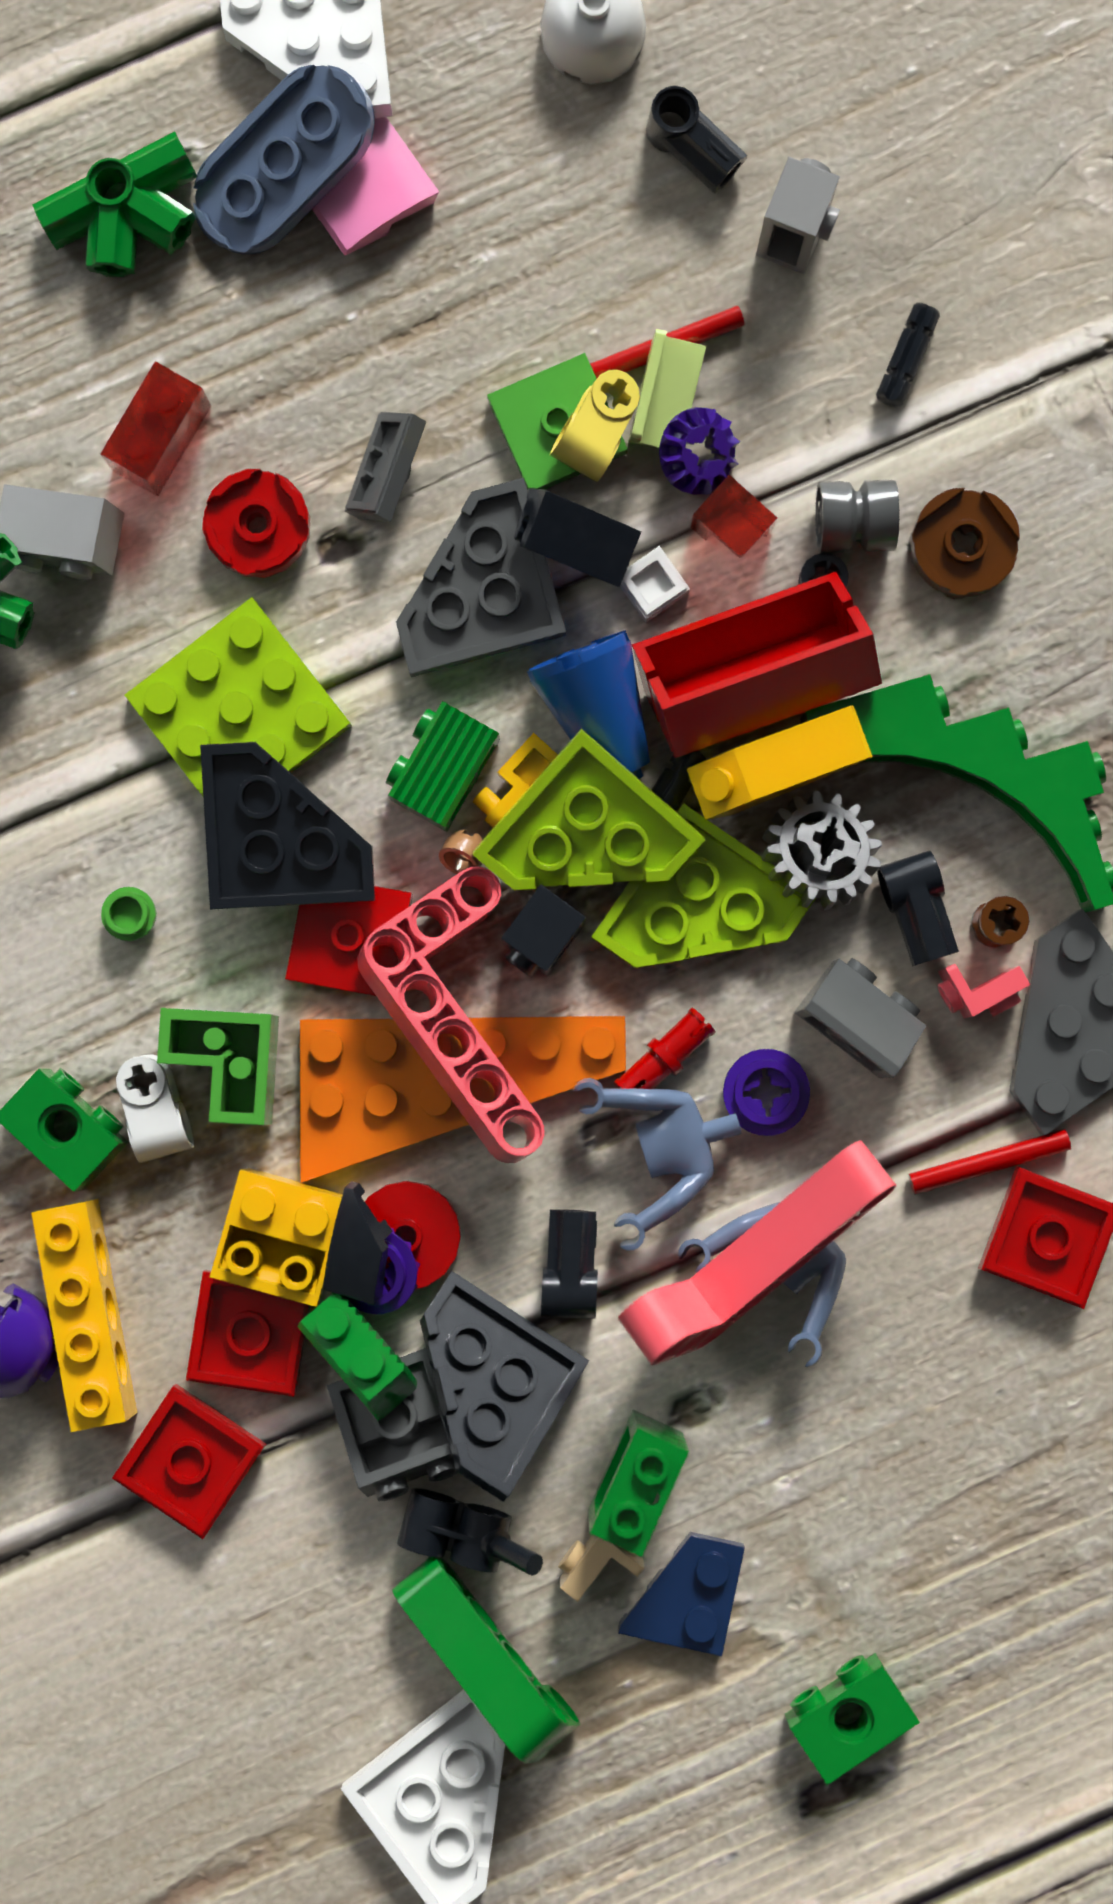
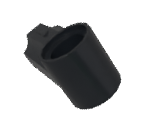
M674 85L665 87L657 93L653 99L647 120L646 133L648 140L658 150L672 153L715 194L731 180L745 162L747 154L699 110L698 101L691 91ZM667 112L676 113L681 116L685 124L679 127L668 126L662 121L660 115Z
M922 852L881 865L877 870L879 885L888 909L891 913L895 912L912 966L959 952L942 897L945 895L943 879L932 852Z
M550 1209L547 1267H543L541 1316L596 1318L598 1269H594L597 1237L596 1211Z

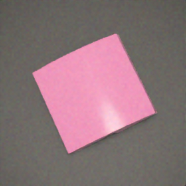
M387 117L375 118L373 137L363 158L312 210L344 256L387 236L393 223L434 204L439 191Z

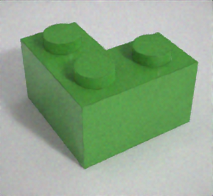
M161 1008L157 1063L212 1067L209 1122L272 1125L279 1016L258 1013Z

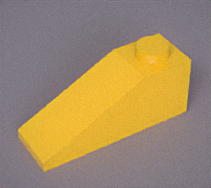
M848 706L731 749L687 768V772L705 820L732 816L863 762L873 756L854 706Z

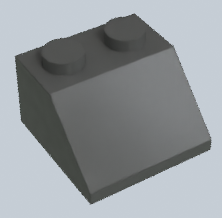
M851 958L846 964L841 959H837L830 964L794 1013L878 1078H894L926 1028V1025L916 1018L921 1010L900 993L894 991L889 997L874 986L873 983L877 976L859 961Z

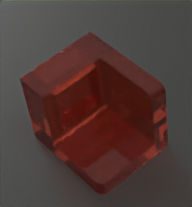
M728 475L695 511L690 527L705 541L711 535L715 536L732 553L742 558L762 536L767 537L774 529L778 517L731 475Z

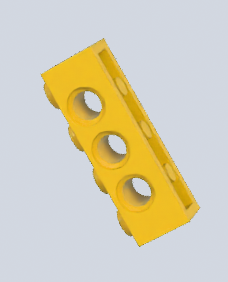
M99 1199L31 1212L71 1432L126 1422L138 1412Z

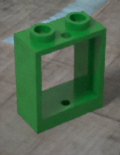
M632 1410L588 1508L590 1534L640 1557L643 1556L689 1454L683 1432L636 1410ZM657 1493H658V1495H659V1500H658L657 1503L653 1504V1502H654V1500H655V1498H656V1495H657Z

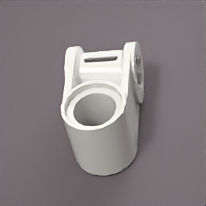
M153 1054L133 1057L125 1061L118 1070L116 1084L126 1116L130 1144L138 1162L143 1163L192 1149L194 1147V1138L185 1107L181 1102L170 1065L157 1063V1056ZM141 1065L145 1072H155L157 1076V1082L149 1085L150 1094L146 1087L137 1088L134 1083V1077L142 1074Z

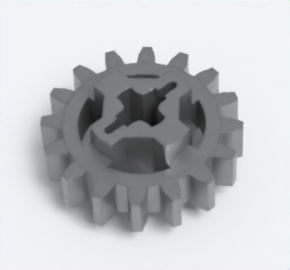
M819 791L812 793L807 801V805L798 795L793 797L787 806L788 810L779 808L771 820L774 825H770L763 835V840L771 845L767 846L761 855L762 861L775 862L776 864L768 876L769 880L777 881L783 878L787 885L782 895L787 898L795 891L801 893L802 907L805 908L811 904L814 898H820V903L824 910H830L836 903L837 897L845 906L850 904L857 896L856 891L863 894L873 882L870 876H873L881 865V861L872 857L882 846L881 840L868 839L867 836L875 826L873 820L860 823L856 816L859 814L861 806L855 804L848 810H845L841 807L842 797L837 793L830 803L823 802ZM807 821H818L816 824L811 826L803 823ZM823 837L822 845H820L818 842ZM823 855V857H825L826 859L823 861L822 864H820ZM844 873L849 874L839 880L826 881V878L831 875L841 878Z

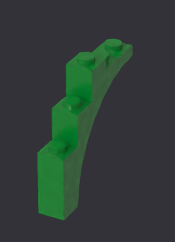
M931 674L808 710L801 716L800 723L802 724L845 707L854 706L873 756L863 762L902 763L937 770L979 787L1012 809L1045 842L1066 873L1081 909L1088 913L1113 905V867L1109 861L1103 862L1097 844V841L1102 839L1100 823L1095 812L1092 809L1087 811L1084 803L1103 794L1102 784L1106 782V771L1102 758L1098 752H1091L1088 741L1025 759L1023 751L1028 749L1027 735L1020 719L1013 720L1009 707L946 726L944 718L950 716L948 700L942 686L934 687Z

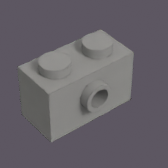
M788 157L764 217L756 256L805 274L819 238L826 241L829 240L839 215L840 209L831 206L840 176L831 173L825 164L817 160L804 158L799 161Z
M4 484L0 502V533L5 534L18 548V555L22 563L15 569L41 573L43 566L59 568V573L64 576L79 580H91L92 573L113 575L125 513L105 498Z

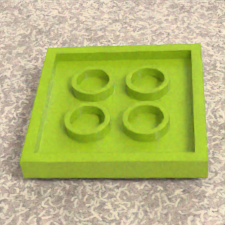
M253 597L124 695L202 796L200 745L256 742L292 773L352 727L349 720Z

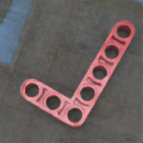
M469 867L374 930L360 950L358 969L364 980L490 1154L501 1162L517 1163L535 1152L542 1144L544 1125L541 1118L427 962L437 953L480 925L499 903L501 884L497 876L483 867ZM471 886L478 889L484 897L485 905L482 907L468 905L462 899L460 888ZM420 916L435 918L442 928V935L438 937L424 935L419 931L416 918ZM376 946L392 948L397 954L398 965L393 968L380 966L372 956V948ZM408 990L422 991L428 996L430 1010L425 1013L411 1010L405 1002V992ZM451 1034L455 1036L462 1045V1055L458 1058L445 1056L437 1045L438 1035ZM482 1078L492 1085L494 1089L493 1102L482 1103L473 1097L470 1091L471 1079ZM506 1122H514L524 1129L527 1139L524 1148H514L505 1141L503 1127Z
M857 1141L832 1158L692 1278L651 1290L628 1306L618 1316V1320L651 1365L696 1351L727 1330L880 1203L897 1185L863 1141Z

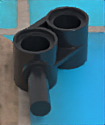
M411 1489L397 1544L400 1547L429 1557H444L447 1550L451 1552L450 1560L454 1563L487 1573L497 1572L500 1561L531 1576L538 1574L543 1566V1558L540 1554L511 1540L508 1530L512 1517L509 1514L480 1504L460 1502L453 1497L428 1489Z

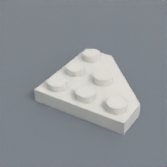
M220 0L222 28L226 41L241 52L246 49L263 61L266 70L280 80H283L292 71L303 66L331 65L339 67L357 79L365 88L371 99L375 118L393 116L381 0Z
M464 1689L347 1779L341 1787L342 1792L426 1904H469L486 1891L505 1743Z

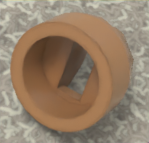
M466 829L453 832L446 839L439 852L441 863L455 874L469 867H481L482 863L472 853L483 839L477 833L473 836L468 835Z

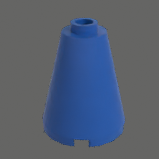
M626 630L591 641V644L579 649L564 652L527 671L530 683L570 740L580 729H583L638 779L644 776L641 767L647 765L650 759L632 645Z

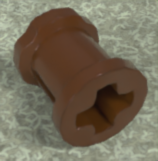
M1000 896L978 906L973 913L971 926L975 932L976 939L987 947L998 948L1002 945L1013 944L1022 939L1028 930L1030 921L1028 911L1023 903L1013 897ZM1003 910L1006 912L1004 922L1011 927L1010 930L1008 929L996 934L993 932L996 923L989 919V915Z

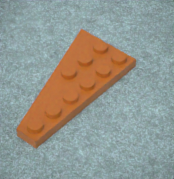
M625 1016L468 1018L529 1103L573 1089L578 1081L582 1079L592 1078L599 1080L626 1070ZM393 1018L300 1020L301 1183L469 1125ZM451 1034L438 1035L437 1045L445 1056L458 1058L462 1055V1045L455 1036ZM482 1078L471 1079L470 1091L473 1097L482 1103L493 1102L494 1089L492 1085Z

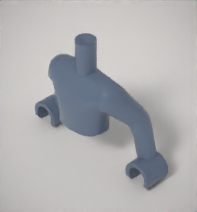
M585 1078L578 1081L573 1091L592 1088L597 1092L598 1100L592 1105H585L579 1108V1111L583 1114H594L601 1107L662 1111L650 1119L636 1123L637 1133L651 1178L668 1174L682 1175L681 1180L645 1210L639 1214L624 1213L616 1219L614 1227L632 1224L639 1230L637 1237L626 1239L620 1243V1247L625 1250H635L644 1242L645 1232L680 1211L708 1183L714 1173L710 1143L742 1134L736 1113L703 1122L695 1101L687 1092L670 1089H604L597 1080Z
M780 1202L746 1213L724 1225L702 1241L699 1239L686 1240L679 1248V1259H682L690 1248L695 1246L702 1247L705 1252V1259L695 1270V1273L699 1272L713 1260V1256L725 1250ZM834 1241L783 1282L794 1293L798 1294L816 1276H821L801 1334L794 1336L788 1345V1352L790 1353L801 1340L806 1339L813 1342L816 1349L815 1354L805 1367L814 1366L822 1356V1346L819 1338L836 1301L845 1272V1254Z

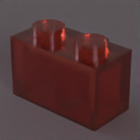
M155 361L100 453L111 470L158 497L211 408L203 388Z

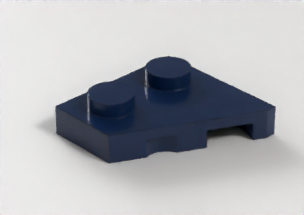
M689 1532L674 1551V1556L664 1568L658 1571L647 1585V1590L628 1614L625 1613L620 1619L618 1634L722 1656L745 1550L744 1544Z

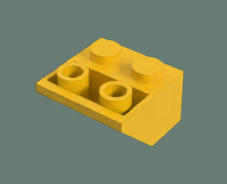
M251 1168L241 1169L232 1195L210 1278L317 1307L323 1292L330 1242L343 1194Z

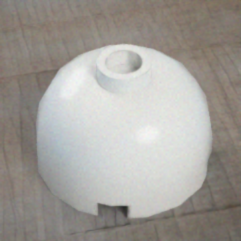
M546 0L540 22L543 49L554 68L562 74L566 71L571 76L580 77V82L591 85L613 81L628 72L636 62V56L642 49L646 35V21L642 0Z

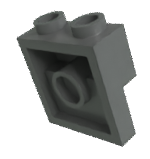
M426 1348L400 1357L416 1378L417 1389L381 1420H377L343 1380L327 1385L358 1489L367 1497L376 1494L378 1501H387L404 1495L409 1491L407 1482L427 1474L432 1482L441 1481L458 1474Z

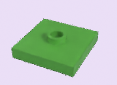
M585 353L487 395L490 407L522 478L524 477L528 492L530 488L548 489L581 474L550 456V452L568 418L575 411L582 395L596 380V376ZM622 436L620 438V445L612 460L628 453V448Z

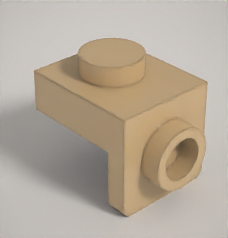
M591 1535L585 1545L577 1540L558 1565V1568L564 1571L560 1576V1589L578 1602L611 1557L637 1577L645 1568L643 1558L594 1535Z

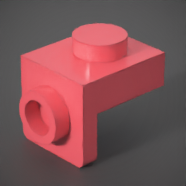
M956 964L949 965L938 971L943 982L938 984L937 988L943 1001L952 1013L960 1011L963 1018L974 1017L986 1009L990 1011L992 1017L1021 1002L1017 992L1030 985L1020 966L1009 968L971 990Z

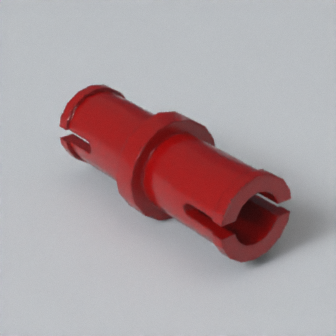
M692 1007L659 1041L653 1038L646 1045L648 1051L619 1079L617 1078L614 1084L618 1089H655L670 1074L677 1076L684 1069L681 1063L707 1038L713 1036L716 1033L715 1029L710 1023L705 1024L704 1021L706 1019Z

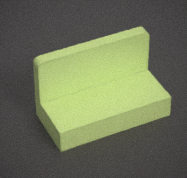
M659 329L655 330L640 388V398L628 442L656 449L660 447L661 437L668 423L680 412L692 408L706 350L705 345L666 336L667 331Z

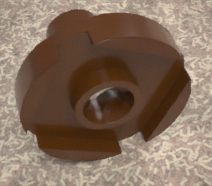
M953 488L940 493L929 501L917 517L909 538L913 564L919 575L928 585L937 591L943 592L949 598L962 599L964 597L985 594L997 587L1014 567L1018 553V541L1020 539L1019 525L1007 504L992 493L986 491L979 493L974 490H964L965 488ZM959 530L965 536L973 532L978 538L973 545L976 554L968 556L965 552L958 554L952 547L956 541L952 533Z

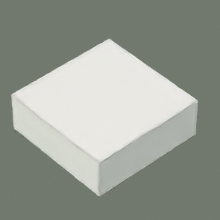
M660 546L629 566L620 585L645 623L690 592L689 586Z

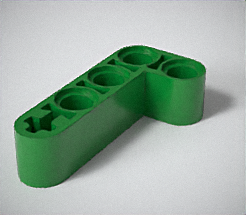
M427 1558L392 1589L400 1606L501 1740L523 1763L540 1761L580 1725V1721L570 1705L552 1686L541 1684L444 1558Z

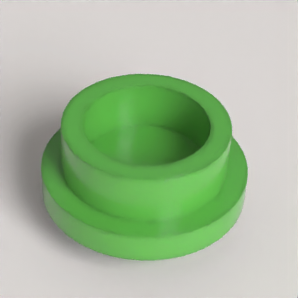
M122 887L113 891L105 899L101 910V918L105 929L113 937L123 941H135L145 937L152 930L157 916L152 898L144 891L134 887Z

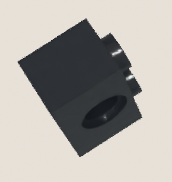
M540 885L501 938L503 945L509 949L504 955L506 960L531 978L537 970L547 977L585 926L586 917L543 885Z

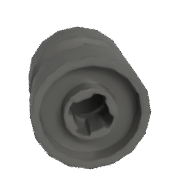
M867 480L863 482L858 491L854 490L850 482H818L815 503V528L819 553L844 552L851 549L855 541L859 542L865 552L896 550L899 537L900 510L898 487L895 480Z

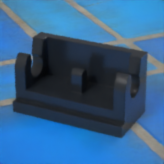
M530 488L514 534V539L521 542L520 547L588 574L610 585L620 587L642 531L547 490Z

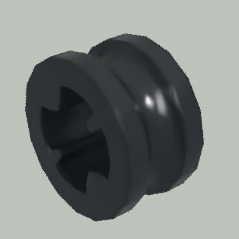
M820 553L813 555L805 562L798 580V585L813 580L816 574L815 568L825 567V574L829 569L837 572L846 587L849 574L847 566L839 557L834 554Z

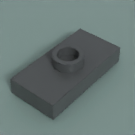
M379 413L345 507L346 513L357 519L391 522L402 489L409 479L411 464L426 425L425 420L412 413Z

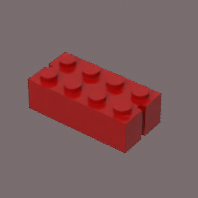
M837 572L632 644L645 695L658 722H660L661 729L675 758L702 750L705 747L752 732L766 725L805 713L808 710L882 684L874 634L858 607L854 606L853 599Z

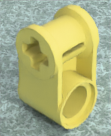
M608 370L600 374L592 386L582 395L575 411L568 418L551 449L550 456L591 480L598 482L611 463L620 445V438L638 405L640 395L639 387L635 380L628 373L620 370ZM605 393H609L614 397L612 401L613 409L605 405L607 400Z

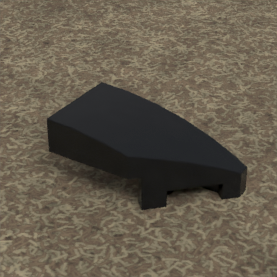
M351 1181L344 1189L337 1212L328 1252L323 1290L374 1305L383 1296L388 1246L384 1240L393 1231L385 1219L378 1222L361 1197L365 1193L360 1183Z

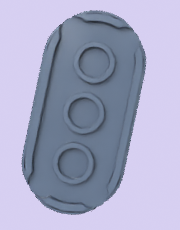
M331 65L303 66L288 74L207 157L199 168L194 184L196 204L193 203L196 221L203 233L220 247L239 254L260 253L278 244L341 181L368 150L374 133L375 116L371 99L362 84L345 70Z

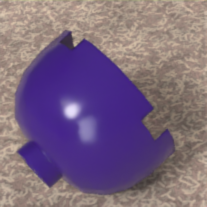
M14 1283L7 1286L3 1291L12 1296V1298L5 1307L0 1306V1398H11L27 1392L37 1380L44 1383L48 1382L59 1365L57 1352L54 1350L55 1341L47 1304L33 1293Z

